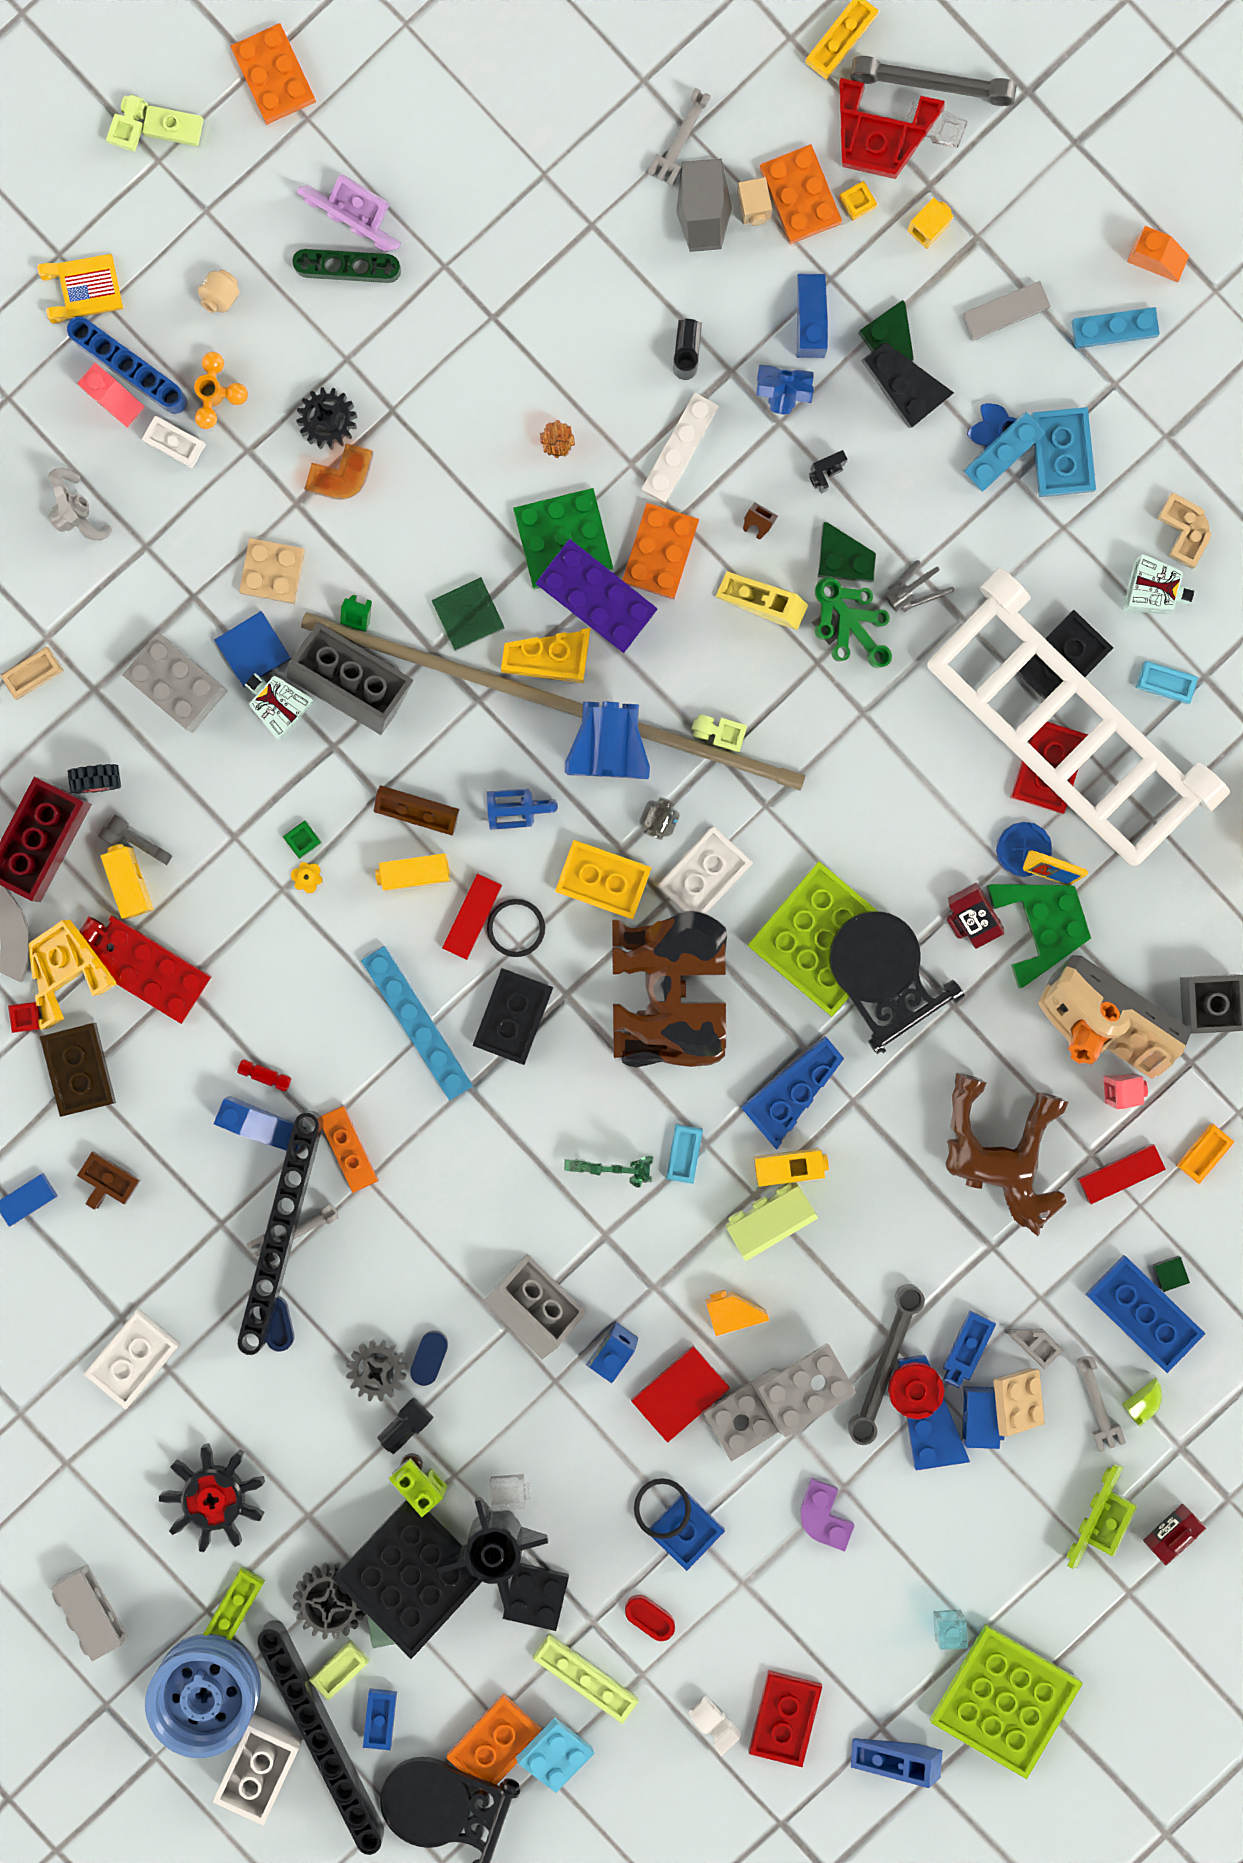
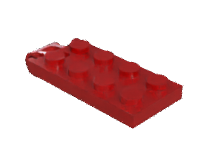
M88 916L79 932L114 978L116 984L182 1024L212 976L115 916H110L108 926ZM108 944L114 945L113 951L108 950Z

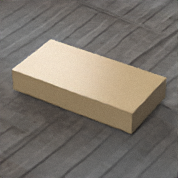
M45 647L0 676L14 699L18 700L64 670L51 649Z

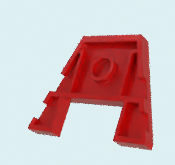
M840 78L842 167L896 179L943 112L945 101L920 96L913 122H904L858 111L865 84Z

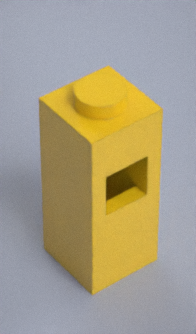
M123 844L107 848L108 853L100 856L121 918L130 919L154 911L134 849L132 847H124Z
M445 853L379 863V869L375 870L377 885L382 886L383 891L451 882L448 857Z
M820 1148L754 1156L756 1180L759 1187L825 1178L824 1171L829 1170L827 1154H822Z

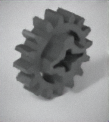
M373 1339L369 1342L368 1348L363 1343L360 1344L359 1350L361 1353L353 1351L351 1357L355 1361H348L346 1366L352 1369V1371L347 1373L346 1378L354 1379L350 1388L358 1387L360 1389L358 1392L359 1397L364 1393L368 1394V1401H371L374 1395L378 1396L380 1402L383 1401L385 1394L392 1398L395 1394L393 1388L400 1390L403 1386L398 1380H405L407 1377L406 1373L401 1372V1370L407 1367V1363L399 1361L403 1353H394L395 1344L389 1348L385 1347V1340H382L380 1345L376 1346ZM375 1353H381L386 1355L387 1357H379L376 1356ZM363 1360L365 1370L359 1375V1364ZM373 1367H381L383 1369L380 1375L379 1373L373 1374L371 1372ZM392 1367H394L395 1376L393 1381L391 1382V1378L388 1375L389 1370ZM370 1383L377 1385L378 1388L370 1387L367 1384Z

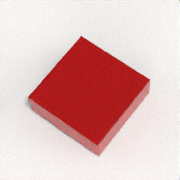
M36 1002L8 1006L12 1033L40 1029L38 1022L40 1020V1012Z

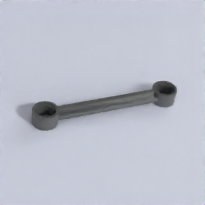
M870 56L855 57L850 74L852 80L863 82L864 84H873L881 81L985 98L990 104L996 106L1012 105L1017 84L1014 81L1006 78H995L990 81L881 64L878 59Z
M902 1285L895 1293V1302L898 1309L860 1414L855 1415L849 1421V1434L852 1440L859 1445H868L877 1437L875 1418L912 1316L921 1311L924 1306V1295L915 1285ZM907 1290H915L919 1295V1303L911 1309H906L900 1304V1297ZM869 1421L871 1423L872 1433L867 1438L860 1439L853 1434V1427L857 1422Z

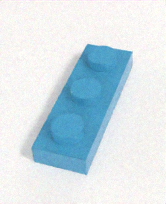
M1156 307L1080 317L1072 320L1075 349L1157 338L1160 335Z
M1025 411L963 470L964 473L983 492L1045 434V431Z

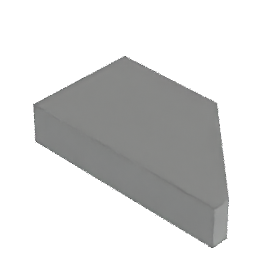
M1009 1329L1006 1332L1044 1370L1064 1351L1043 1329Z

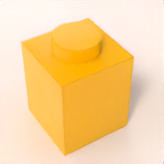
M933 197L911 220L907 231L928 249L950 226L954 216L951 214L952 211L943 201L939 202Z

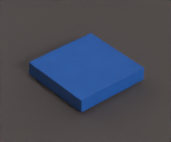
M262 611L215 639V642L244 688H246V682L255 673L262 678L291 660L290 655Z
M689 1494L691 1514L688 1524L683 1531L668 1539L652 1537L686 1571L725 1532V1528ZM682 1495L649 1527L650 1530L658 1533H668L675 1530L681 1524L685 1516V1502Z

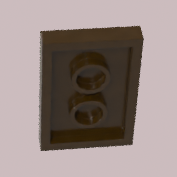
M97 1023L40 1036L60 1117L116 1103Z

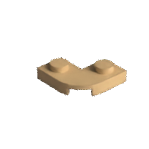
M1172 492L1157 519L1181 532L1168 556L1193 569L1196 567L1211 538L1209 523L1202 508Z

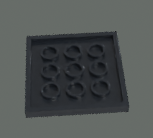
M406 1499L331 1578L409 1659H412L483 1582V1580L478 1579L476 1576H472L467 1566L438 1574L437 1565L460 1549L462 1545L430 1512L421 1517Z

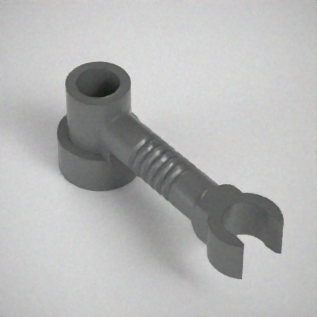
M117 815L113 816L106 828L103 827L98 835L99 838L112 846L120 844L122 839L165 865H168L173 857L168 852L127 829L129 823Z

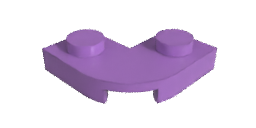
M811 1478L800 1508L803 1528L812 1539L845 1551L855 1525L853 1522L830 1514L838 1488Z

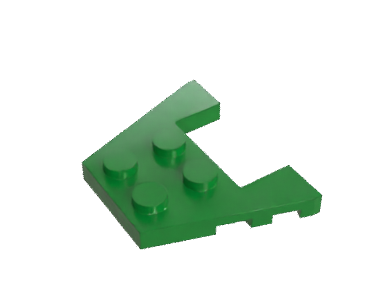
M986 885L993 909L1019 901L1022 902L1038 956L1011 964L1018 988H1023L1091 939L1075 886Z

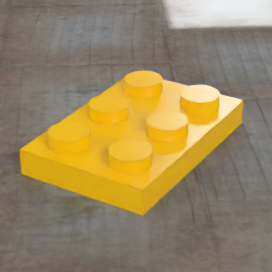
M573 839L555 892L633 920L652 867Z

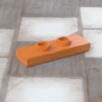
M345 1106L322 1115L323 1130L352 1193L378 1182L377 1175Z

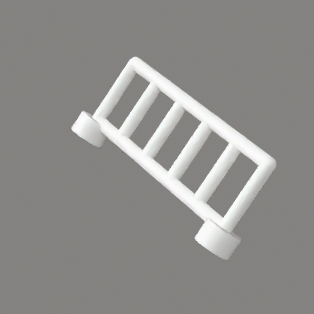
M998 568L980 587L987 600L928 660V669L1131 866L1139 865L1198 805L1206 811L1212 812L1230 794V790L1225 783L1199 762L1184 775L1018 613L1031 599L1030 595L1015 578L1001 568ZM996 615L1023 643L975 691L948 663ZM1036 654L1063 682L1015 730L988 702ZM1076 693L1103 720L1054 768L1027 741ZM1116 732L1143 759L1094 807L1067 780ZM1156 771L1182 798L1134 846L1107 818Z

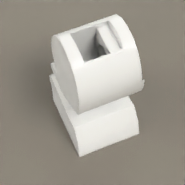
M704 1696L701 1702L689 1710L690 1717L701 1732L707 1735L711 1734L714 1737L713 1745L720 1756L740 1739L741 1731L733 1721L726 1718L724 1712L719 1711L714 1702L707 1696Z

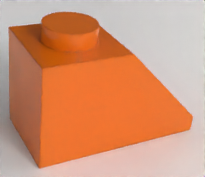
M1144 226L1135 240L1127 262L1178 283L1189 255L1172 236Z

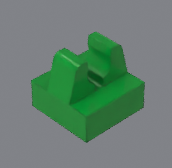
M352 595L349 599L345 598L341 605L340 623L366 632L370 624L372 601L367 599L366 604L357 602V595Z

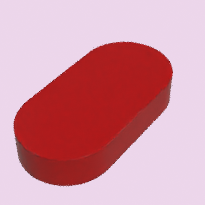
M634 1595L627 1600L625 1615L629 1622L656 1641H667L673 1636L675 1621L671 1614L644 1595Z

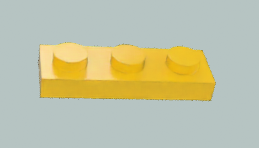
M852 0L808 55L805 63L827 80L878 16L879 10L866 0Z

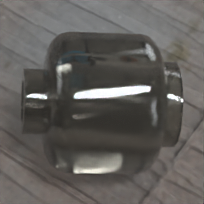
M660 797L658 801L649 800L639 819V823L643 827L642 832L659 840H662L663 837L671 836L680 818L679 812L673 808L675 803L663 797Z

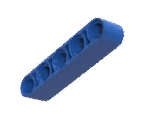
M75 317L69 321L67 325L68 336L79 348L167 412L178 414L185 410L187 398L177 384L86 318ZM88 328V333L85 337L77 338V334L81 329ZM103 345H111L108 353L100 354V349ZM126 361H133L131 369L122 371V365ZM147 378H156L155 383L151 387H144V382ZM170 394H178V398L174 403H166V399Z

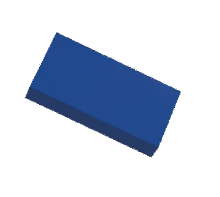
M44 1173L2 1198L0 1200V1214L7 1225L11 1227L58 1197Z

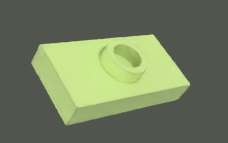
M148 105L142 133L147 137L198 147L204 119L202 116Z

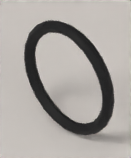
M523 899L506 900L495 907L487 922L488 938L495 949L509 957L526 956L535 951L544 938V918L539 909ZM515 904L523 905L532 910L537 916L540 926L539 935L535 943L528 949L518 952L509 951L500 946L493 934V922L498 912L509 905Z
M665 1478L654 1479L646 1483L637 1493L634 1502V1515L637 1524L647 1535L658 1539L672 1538L682 1532L688 1524L691 1514L690 1499L684 1488L677 1482ZM659 1484L674 1487L682 1495L685 1502L683 1521L675 1530L668 1533H658L650 1530L640 1516L639 1507L642 1496L649 1488Z

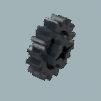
M321 387L319 395H316L314 391H310L312 399L303 398L302 402L305 408H297L298 414L303 416L296 420L298 426H304L300 433L302 436L309 435L307 441L310 445L317 441L319 449H322L324 444H328L330 450H333L335 442H338L341 447L344 446L342 439L344 437L352 439L349 430L357 429L356 423L351 421L358 418L355 411H350L354 408V404L352 401L346 402L347 396L345 393L337 396L335 388L331 389L330 394L326 393L324 387ZM323 402H334L336 404L328 405ZM315 407L314 416L309 419L310 413ZM322 410L330 417L333 427H330L324 421ZM345 419L343 427L339 430L340 421ZM325 432V433H329V434H331V435H330V436H322V435H319V433Z

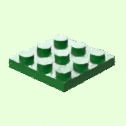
M594 488L513 507L533 590L540 588L535 584L568 539L575 542L607 569L613 570Z

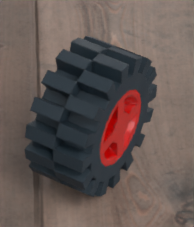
M116 764L89 765L87 767L72 768L67 771L70 793L72 794L96 793L121 788L119 765Z

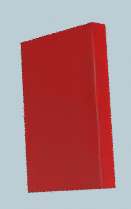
M1046 722L1028 740V743L1056 768L1088 734ZM1021 761L1010 798L1056 813L1065 814L1067 804L1034 771ZM1078 770L1067 780L1072 786L1074 785Z
M693 1345L635 1395L631 1402L668 1443L702 1414V1411L710 1407L726 1393L730 1386Z
M768 1670L748 1749L749 1755L803 1768L822 1691V1683Z

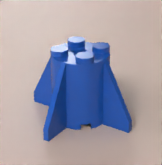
M603 701L602 707H599V702H583L582 724L565 761V773L573 776L648 779L650 765L638 729L639 704H622V708H619V702Z

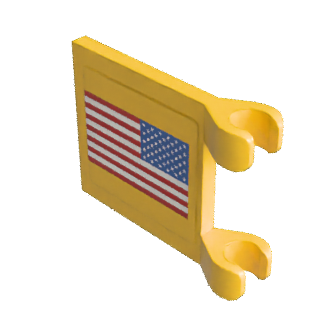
M112 254L61 263H43L37 266L38 274L43 281L60 277L66 307L56 306L46 309L47 317L52 324L75 317L124 309Z

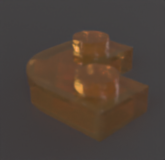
M346 443L339 470L311 463L304 488L305 491L336 500H344L355 496L365 485L374 452Z

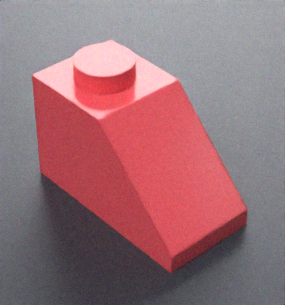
M96 363L91 366L77 383L91 398L127 428L145 408L141 402Z
M1138 1074L1103 1076L1106 1104L1116 1109L1144 1105V1097L1148 1096V1085L1146 1080L1143 1081V1076Z

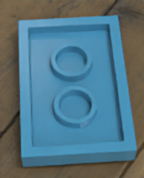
M1088 407L1033 412L1031 417L1045 431V434L1034 443L1039 497L1094 492L1096 490Z

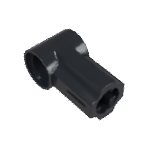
M685 318L684 320H678L673 372L682 380L693 378L698 370L702 323L695 319ZM683 359H688L693 365L689 368H683L679 365V362Z
M413 1397L398 1412L397 1417L378 1435L377 1439L388 1452L394 1455L414 1434H419L431 1422L434 1416Z

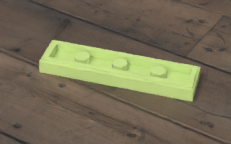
M548 1634L533 1655L534 1661L622 1724L639 1702L638 1697L550 1634Z

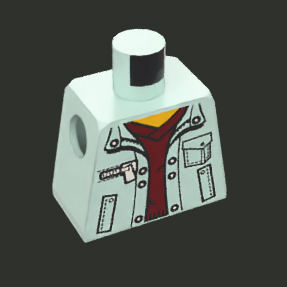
M1142 554L1135 559L1123 610L1168 614L1174 610L1176 602L1190 605L1193 600L1194 589L1180 586L1183 577L1182 571Z
M255 673L245 684L256 695L250 702V707L278 740L285 736L315 702L312 698L277 676H273L266 683Z

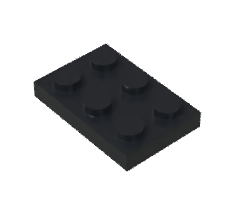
M1072 610L1045 638L1084 677L1114 648L1075 610ZM1036 654L1017 672L1044 700L1063 682Z
M501 968L472 1046L525 1065L554 987Z

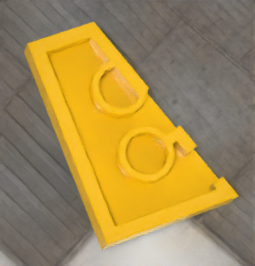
M591 627L572 633L562 632L550 637H535L504 643L501 673L583 683Z

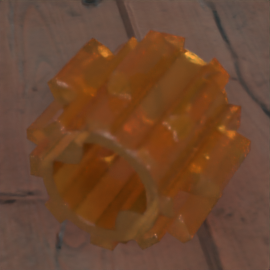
M559 420L546 424L544 432L540 433L543 451L549 456L553 455L555 458H559V456L565 457L569 454V450L571 451V446H575L571 426H568L566 423H560Z

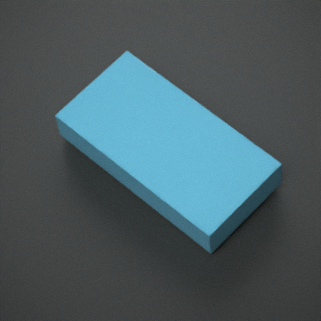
M1144 661L1136 689L1190 704L1199 677Z
M675 1124L666 1179L694 1184L703 1132L702 1128Z

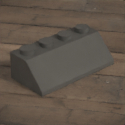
M319 622L290 660L286 677L288 680L380 735L383 734L396 715L413 683L412 678Z

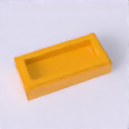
M1211 1123L1176 1166L1192 1180L1200 1184L1235 1141Z

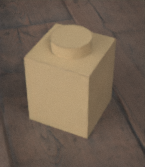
M766 177L738 182L737 196L743 225L751 223L752 226H758L766 223L768 219H771L772 214Z

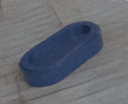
M280 1296L266 1342L269 1348L277 1352L287 1350L295 1338L288 1304ZM260 1307V1318L265 1319L266 1313L264 1309Z
M436 1330L429 1331L420 1342L410 1369L411 1378L418 1385H430L437 1378L448 1349V1339L442 1332Z

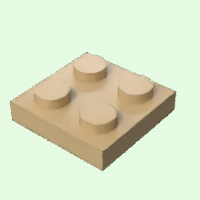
M249 538L239 593L295 604L305 549Z
M1029 1368L993 1379L999 1435L1008 1437L1045 1424L1039 1369Z

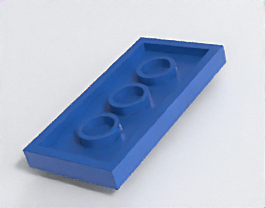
M1125 1255L1085 1294L1166 1373L1206 1334Z

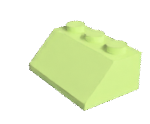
M797 1183L782 1185L776 1190L777 1194L770 1199H767L766 1196L762 1197L752 1204L753 1209L746 1213H743L741 1210L728 1218L729 1223L726 1224V1228L745 1261L818 1219Z

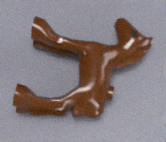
M956 1073L955 1089L952 1094L953 1113L950 1126L956 1134V1139L947 1141L949 1149L946 1160L947 1170L953 1176L956 1175L967 1179L965 1185L973 1188L982 1189L983 1183L1002 1187L1014 1221L1022 1227H1027L1032 1233L1039 1236L1040 1228H1043L1044 1224L1067 1203L1064 1193L1057 1190L1035 1194L1032 1184L1038 1169L1039 1148L1044 1130L1050 1122L1065 1113L1068 1101L1055 1095L1037 1092L1025 1124L1023 1136L1017 1148L1013 1150L1006 1147H982L971 1130L969 1116L972 1103L983 1093L987 1082L978 1077Z

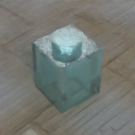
M933 1611L935 1640L939 1649L968 1648L967 1622L962 1611Z

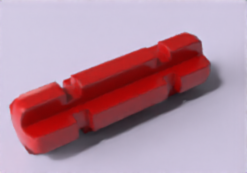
M241 1060L237 1069L238 1074L246 1077L251 1076V1079L269 1086L275 1085V1088L281 1091H287L291 1084V1077L284 1074L278 1075V1072L258 1064L255 1066L253 1062L248 1060Z

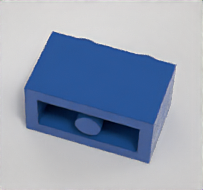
M964 1386L963 1444L966 1448L1000 1449V1440L1004 1441L1005 1436L999 1435L994 1387Z

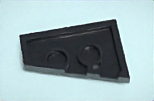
M886 342L880 344L861 360L908 428L914 427L954 394L952 390Z

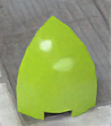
M1155 1377L1121 1404L1139 1427L1153 1417L1160 1408L1163 1397L1161 1385Z

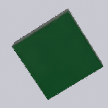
M1179 1255L1153 1264L1163 1292L1190 1283L1182 1258Z

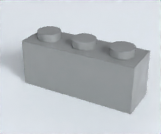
M88 1564L59 1579L51 1588L55 1603L62 1607L66 1614L68 1627L76 1632L80 1639L79 1645L82 1652L88 1655L91 1661L118 1648L128 1637Z

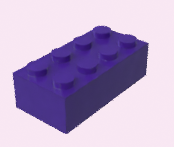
M568 539L535 583L623 653H625L658 610L657 607L571 539Z

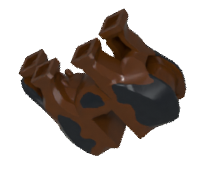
M691 910L679 913L669 919L657 921L652 926L630 928L625 926L620 920H612L613 975L623 972L628 974L645 972V987L650 1000L646 1010H639L637 1013L627 1010L621 1004H613L614 1058L621 1057L622 1063L637 1068L659 1062L688 1067L708 1066L721 1061L725 1057L726 1003L681 1002V998H686V981L681 980L680 975H726L725 952L727 931L726 927L718 920L707 914ZM615 946H623L627 950L631 951L626 952L620 948H615ZM620 1030H626V1031H628V1032L631 1033V1034L625 1033V1032L620 1031Z

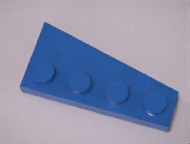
M824 1036L741 1106L742 1110L776 1150L782 1144V1140L789 1130L791 1131L796 1125L797 1119L803 1111L813 1102V1098L820 1088L824 1087L836 1071L844 1057L830 1040Z

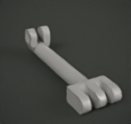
M694 89L691 95L692 106L667 155L664 158L656 154L648 174L653 176L657 168L660 167L662 169L658 179L663 181L666 174L670 172L671 175L668 178L667 184L674 185L681 171V166L675 164V161L711 95L707 93L702 94L701 90Z
M329 1204L320 1209V1213L298 1224L294 1239L325 1222L330 1224L336 1221L338 1213L335 1207ZM287 1231L280 1234L277 1237L280 1239H285L287 1236ZM265 1234L247 1243L248 1248H253L257 1244L262 1248ZM261 1248L252 1253L254 1259L260 1256ZM270 1252L268 1254V1262L270 1263L277 1259L275 1253Z
M1090 1356L1079 1358L1077 1365L1080 1373L1083 1374L1100 1430L1092 1432L1098 1451L1105 1450L1102 1439L1105 1438L1109 1448L1115 1447L1112 1437L1116 1435L1120 1445L1126 1444L1121 1426L1119 1424L1111 1426L1093 1372L1094 1369H1097L1094 1358Z

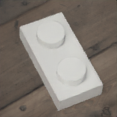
M154 416L142 438V441L192 469L206 445L203 441L157 416Z

